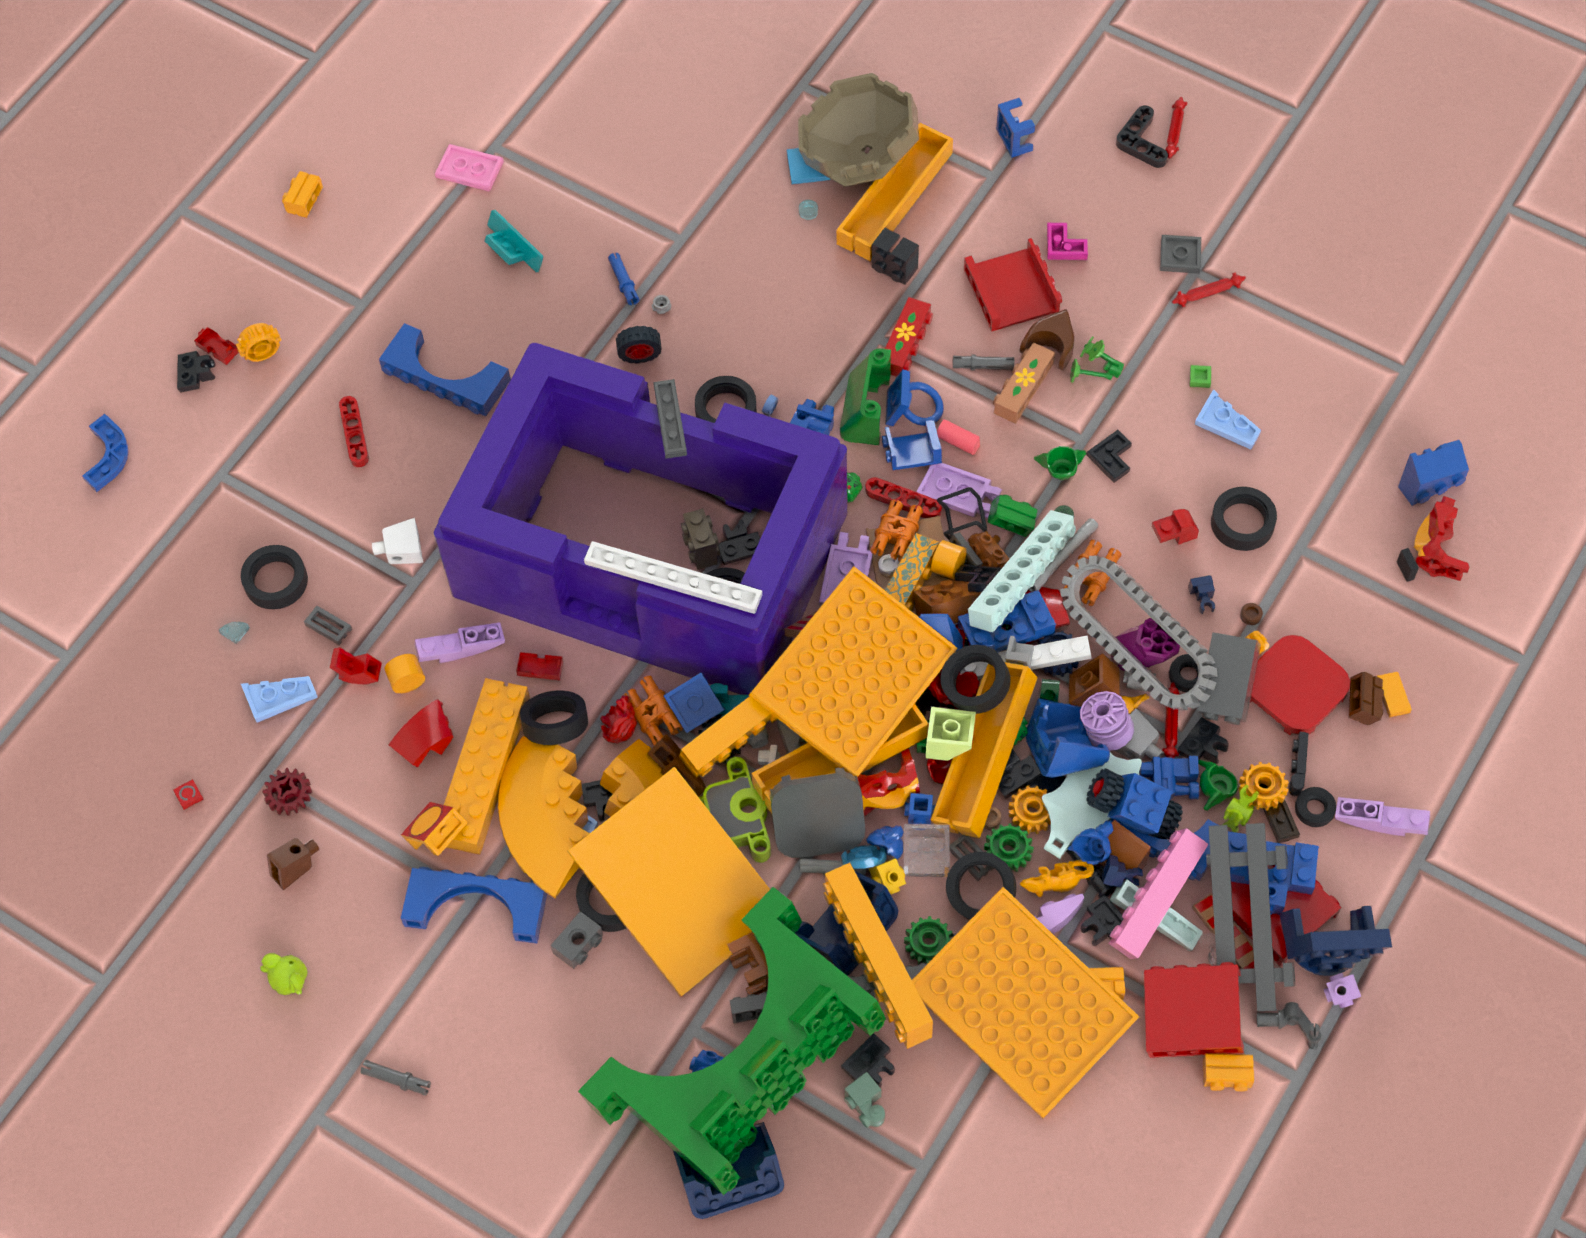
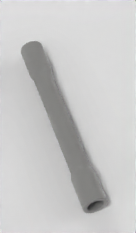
M1089 518L1080 527L1065 547L1058 552L1054 561L1050 562L1045 568L1044 573L1040 574L1036 579L1034 585L1028 589L1029 591L1039 590L1079 545L1089 538L1098 528V523L1094 519Z

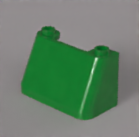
M879 348L873 350L850 373L840 424V436L844 441L879 446L881 438V406L876 401L866 400L867 392L878 393L881 385L890 384V349Z

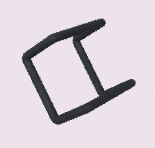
M972 487L937 499V502L946 512L949 530L943 534L948 540H950L954 532L977 525L983 532L987 531L981 497ZM970 491L977 498L982 524L979 521H973L953 528L949 507L943 500Z

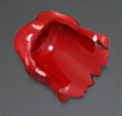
M941 669L928 687L938 702L945 705H953L942 689ZM971 671L960 672L956 680L957 692L967 697H976L980 686L978 676Z
M622 695L620 699H617V705L610 706L609 713L605 716L602 715L600 718L602 723L605 724L601 726L603 738L609 743L619 744L626 742L635 731L637 725L635 711L627 695Z

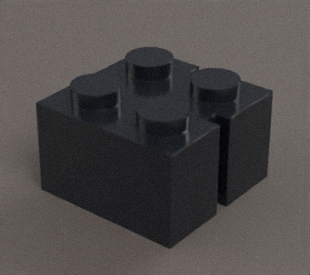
M884 228L872 243V268L878 273H883L891 277L892 280L906 285L918 269L919 245L903 237L895 249L890 252L899 240L900 235Z

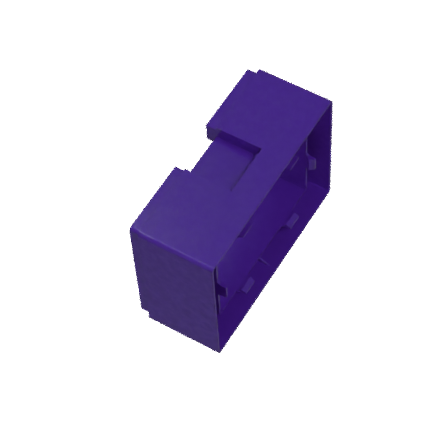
M531 343L525 351L441 513L434 530V537L451 594L454 598L690 678L703 672L708 679V684L719 683L727 685L728 691L740 695H749L791 644L793 637L785 636V628L802 619L828 560L831 544L834 545L847 516V447L841 444L835 437L724 403L715 423L680 412L687 455L666 459L657 405L650 403L648 382H645L643 376L542 344ZM562 446L600 457L605 461L604 466L626 473H631V469L634 468L723 497L726 500V505L752 513L753 508L772 513L740 583L741 585L762 590V597L756 613L753 614L586 565L584 559L590 546L567 539V535L525 522V520H532L542 500L540 490Z

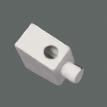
M415 518L384 528L382 530L384 541L372 543L374 555L386 553L389 564L423 563Z

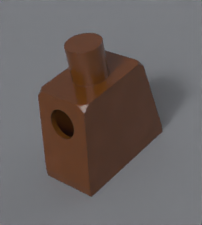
M294 838L267 854L269 874L282 890H285L311 869V856L319 851L317 843L311 839L303 845L298 838Z

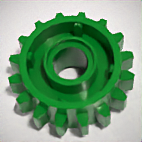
M1010 823L1004 827L1002 824L999 825L997 830L993 828L991 830L992 836L987 835V843H984V850L987 853L1002 859L1015 872H1018L1019 867L1025 868L1026 861H1031V853H1033L1034 847L1030 846L1032 838H1027L1028 832H1023L1020 830V826L1014 827ZM1009 845L1012 846L1014 850L1007 851L1003 847Z
M928 916V919L923 920L920 917L919 922L911 923L912 929H906L908 937H904V944L907 945L905 946V952H910V959H916L918 961L917 964H928L951 940L953 932L947 931L948 924H942L940 918L934 920L931 916ZM930 938L934 940V943L927 945L923 940Z

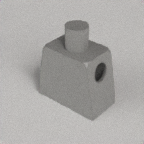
M1135 709L1130 714L1134 723L1132 739L1125 746L1114 751L1130 760H1142L1146 755L1151 759L1153 757H1161L1163 751L1155 746L1159 739L1158 731Z

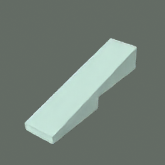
M1124 880L1121 888L1117 887L1109 900L1126 910L1135 902L1134 895L1139 888L1129 880ZM1172 908L1168 909L1156 929L1189 951L1193 950L1203 933L1202 930Z

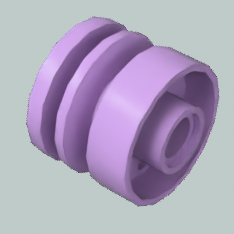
M1104 691L1090 696L1083 703L1080 710V719L1093 746L1097 747L1099 744H1105L1109 751L1118 750L1132 739L1134 723L1121 696L1114 692Z

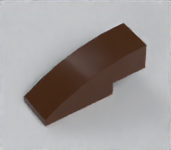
M665 734L647 754L662 768L660 772L662 775L675 767L699 797L707 787L700 775L695 777L679 758L681 749Z

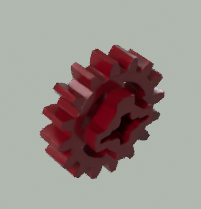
M286 768L285 773L277 770V776L270 775L271 782L264 783L267 788L263 790L264 800L269 805L271 811L276 809L278 815L285 811L287 816H289L291 810H294L297 814L298 807L305 809L304 802L311 801L308 795L313 793L310 787L311 783L309 779H306L305 773L299 774L296 768L293 772ZM297 783L301 784L302 790L299 789ZM274 793L277 795V801L274 799Z

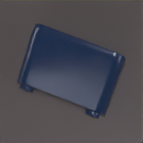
M855 871L883 927L887 931L897 919L898 906L886 886ZM831 904L813 926L808 922H802L795 934L848 976L859 963L853 953L855 950L853 944H848L845 939L843 924H838L833 912L835 909Z
M764 1122L754 1125L758 1131L755 1141L750 1146H746L740 1153L737 1161L731 1164L740 1178L735 1188L728 1191L724 1196L673 1151L692 1214L696 1218L706 1219L776 1196L783 1191L784 1180L779 1161Z

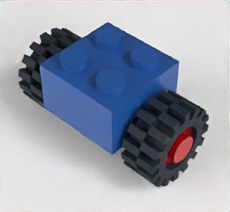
M1106 768L1104 770L1101 769L1100 773L1096 774V778L1092 779L1093 783L1088 788L1090 791L1087 792V804L1097 810L1108 813L1107 817L1145 835L1149 834L1166 840L1170 839L1171 834L1175 832V828L1179 827L1178 822L1182 820L1180 816L1183 814L1180 804L1170 800L1173 791L1136 773L1121 776Z

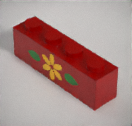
M908 297L885 349L891 350V375L897 377L902 369L910 370L911 358L917 355L918 343L924 339L926 334L925 327L927 324L930 325L933 319L930 303Z

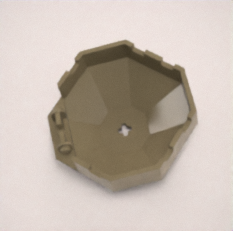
M873 73L834 81L829 86L831 91L826 96L821 95L811 105L813 110L807 116L803 114L798 119L799 151L804 162L844 187L882 179L919 140L918 112L913 97L906 91L904 93L899 91L898 87L894 84L879 80L878 76ZM866 147H869L872 150H869V153L866 154Z

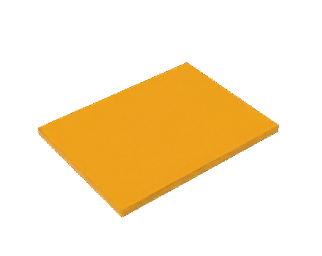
M853 566L749 696L839 768H844L845 772L858 777L940 672L948 658L957 650V647Z
M675 767L567 851L680 997L727 960L729 956L733 955L729 951L727 944L752 932L742 922V919L770 890Z
M1004 887L912 979L923 1003L1042 1119L1139 1018L1123 1000Z

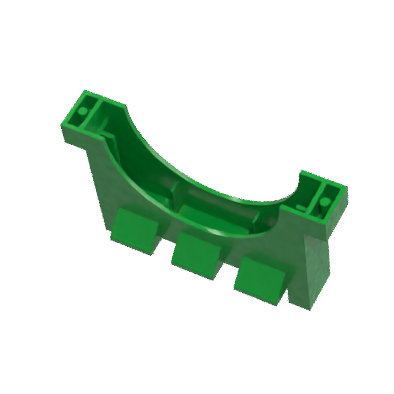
M774 887L742 919V922L754 933L757 942L764 951L768 966L766 1000L757 1023L744 1041L715 1064L696 1072L678 1076H655L640 1073L610 1057L578 1091L591 1109L609 1125L619 1120L627 1108L723 1196L735 1188L740 1178L731 1164L737 1161L740 1153L746 1146H750L755 1141L758 1131L753 1124L765 1116L767 1109L776 1115L779 1111L786 1108L795 1093H799L805 1086L807 1079L802 1071L806 1067L811 1066L816 1057L822 1063L833 1057L841 1043L847 1041L852 1036L855 1029L852 1022L871 1036L883 1027L886 1020L878 1001L795 934L802 920L793 902Z

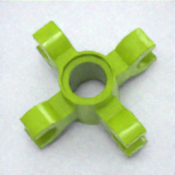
M1245 785L1240 790L1239 800L1235 797L1232 799L1224 813L1223 819L1229 820L1222 825H1228L1232 832L1238 833L1239 824L1245 826L1254 811L1255 806H1249V804L1257 799L1259 792L1256 791L1251 797L1246 794L1248 785Z

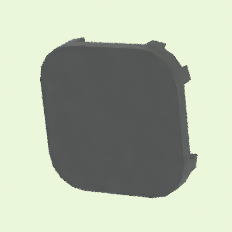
M835 768V773L793 780H791L790 775L781 777L782 781L775 785L773 789H770L775 840L778 850L784 855L791 858H803L854 849L864 839L865 820L860 784L857 776L855 777L845 772L844 768Z

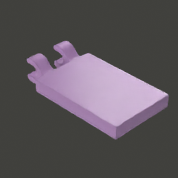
M940 463L930 466L917 492L937 500L939 497L972 487L980 495L981 501H983L985 496L993 501L1000 495L1002 489L991 486L990 479ZM970 491L943 500L952 510L972 517L976 513L980 514L977 498ZM982 502L985 518L988 519L991 504Z
M840 532L838 545L831 544L819 605L826 601L853 566L869 577L873 557L871 551L868 550L869 536L861 535L859 547L852 548L847 547L848 533Z

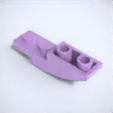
M499 622L459 628L458 632L454 634L415 639L414 644L419 662L439 659V663H444L485 652L505 643V639Z
M1338 797L1335 819L1359 828L1391 835L1405 836V833L1428 835L1430 811L1384 806V802Z
M1083 893L1067 895L1058 902L1049 901L1044 903L1039 909V917L1037 919L1054 935L1067 925L1083 906Z

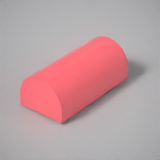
M943 419L937 430L938 438L974 455L980 447V437Z

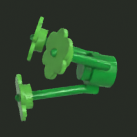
M1092 336L1088 343L1084 345L1085 348L1080 357L1082 358L1086 353L1089 354V361L1099 357L1104 359L1106 362L1103 370L1106 373L1080 369L1077 359H1074L1071 366L1070 382L1073 383L1074 378L1078 377L1079 374L1103 377L1111 380L1112 377L1118 378L1123 370L1124 363L1104 353L1105 344H1103V340L1097 341L1095 344L1092 343L1094 339Z

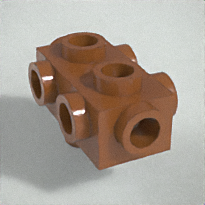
M985 531L974 533L968 538L969 545L983 562L982 566L1003 568L1010 558L998 545L1001 540L998 535L991 537Z

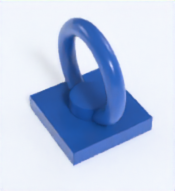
M902 369L887 389L885 425L894 426L902 414L910 422L921 426H926V421L934 420V423L938 422L944 410L941 396L933 387L926 383L910 382V371ZM921 390L933 399L935 412L932 416L927 418L919 417L909 410L912 399L910 391Z

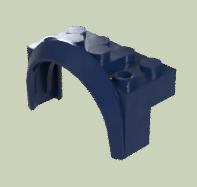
M1362 906L1359 909L1350 911L1351 930L1309 932L1304 934L1300 908L1291 909L1279 914L1287 958L1294 959L1302 968L1316 975L1334 976L1353 968L1352 965L1361 962L1362 959L1384 954L1383 950L1392 947L1390 930L1375 929L1371 906Z

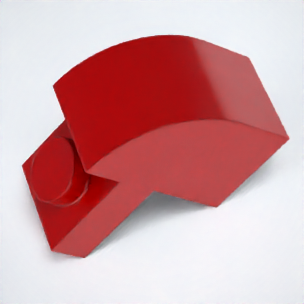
M1186 509L1174 510L1171 516L1152 522V528L1160 543L1175 538L1179 545L1198 537L1199 529L1190 512Z
M338 647L333 649L329 668L339 674L338 679L344 682L365 685L378 682L382 662L368 653L353 656Z

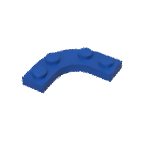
M103 414L89 425L90 430L105 444L106 451L104 457L82 475L83 479L96 492L111 482L122 471L129 453L124 433L106 414Z

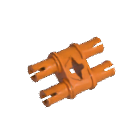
M891 500L887 512L881 516L880 525L875 530L876 538L870 551L876 555L879 550L878 556H882L887 542L895 544L890 556L896 560L897 556L900 555L898 561H901L915 533L919 529L918 521L923 513V509L917 506L916 511H914L916 505H912L907 517H900L899 513L903 508V504L897 501L896 506H894L896 500Z
M1090 540L1085 552L1080 554L1077 559L1079 560L1083 557L1089 559V556H1097L1102 548V544L1097 541L1096 545H1094L1096 540ZM1110 548L1105 558L1117 563L1122 554L1119 550H1116L1114 554L1115 548ZM1094 572L1084 579L1082 584L1089 586L1081 599L1084 604L1090 601L1088 606H1093L1100 592L1105 591L1107 588L1106 584L1110 579L1106 573Z
M648 675L644 677L646 682L643 679L640 681V685L648 695L644 702H642L636 689H630L627 692L629 693L628 697L630 702H632L635 718L641 727V731L647 734L653 745H655L663 737L662 732L658 728L662 722H665L671 735L680 733L678 728L682 731L683 727L664 697L665 691L659 689L653 677Z

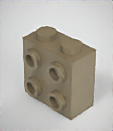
M703 508L683 514L684 522L681 523L682 537L685 546L688 545V555L691 563L696 564L697 570L717 565V556L720 555L719 541L716 533L712 531L713 525L710 515L706 516Z

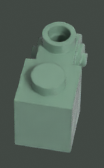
M867 1072L845 1088L844 1101L851 1110L855 1108L861 1114L859 1119L866 1128L869 1126L879 1127L885 1121V1110L880 1105L872 1106V1104L881 1098L882 1090Z

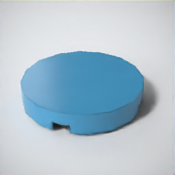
M863 845L851 849L848 854L844 851L841 859L843 865L850 863L854 869H861L884 863L887 859V854L883 847L878 850L877 846Z

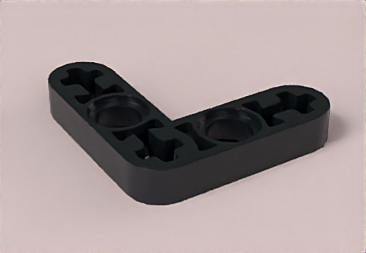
M1143 105L1135 111L1118 133L1116 146L1121 151L1153 167L1161 168L1167 163V151L1141 138L1153 121L1154 110L1150 106ZM1133 125H1136V126H1138L1140 129L1137 130V131H1134V130L1130 129V127L1133 126ZM1145 147L1147 151L1139 152L1137 148Z

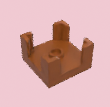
M753 932L727 944L729 951L733 954L729 956V960L734 969H738L748 963L752 968L744 973L749 986L746 988L747 994L759 995L767 991L768 966L766 957Z

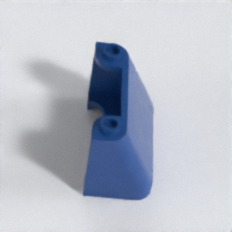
M1038 698L1027 726L1026 742L1043 776L1058 777L1101 767L1108 762L1110 757L1108 747L1105 744H1099L1097 747L1092 746L1086 734V729L1080 719L1081 707Z

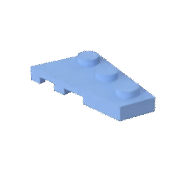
M1213 390L1196 418L1195 425L1251 450L1261 433V429L1244 415L1237 413L1228 401L1224 402L1218 396L1219 394Z
M309 676L288 678L279 682L269 683V681H261L260 684H241L257 723L318 698Z

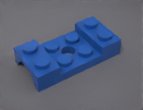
M1039 590L1025 594L1023 599L1018 601L1013 611L1009 612L1003 623L994 632L970 626L969 613L958 617V628L964 631L970 645L988 646L997 653L1007 650L1010 636H1015L1017 643L1025 644L1054 634L1056 626ZM1008 624L1012 629L1006 631L1001 626Z
M1228 831L1229 853L1247 852L1246 834ZM1266 841L1267 851H1276L1275 846L1285 845L1287 846L1288 869H1277V865H1275L1273 869H1268V879L1275 880L1278 884L1287 885V891L1312 895L1315 888L1319 846L1298 842L1293 846ZM1248 866L1230 867L1231 882L1249 884Z

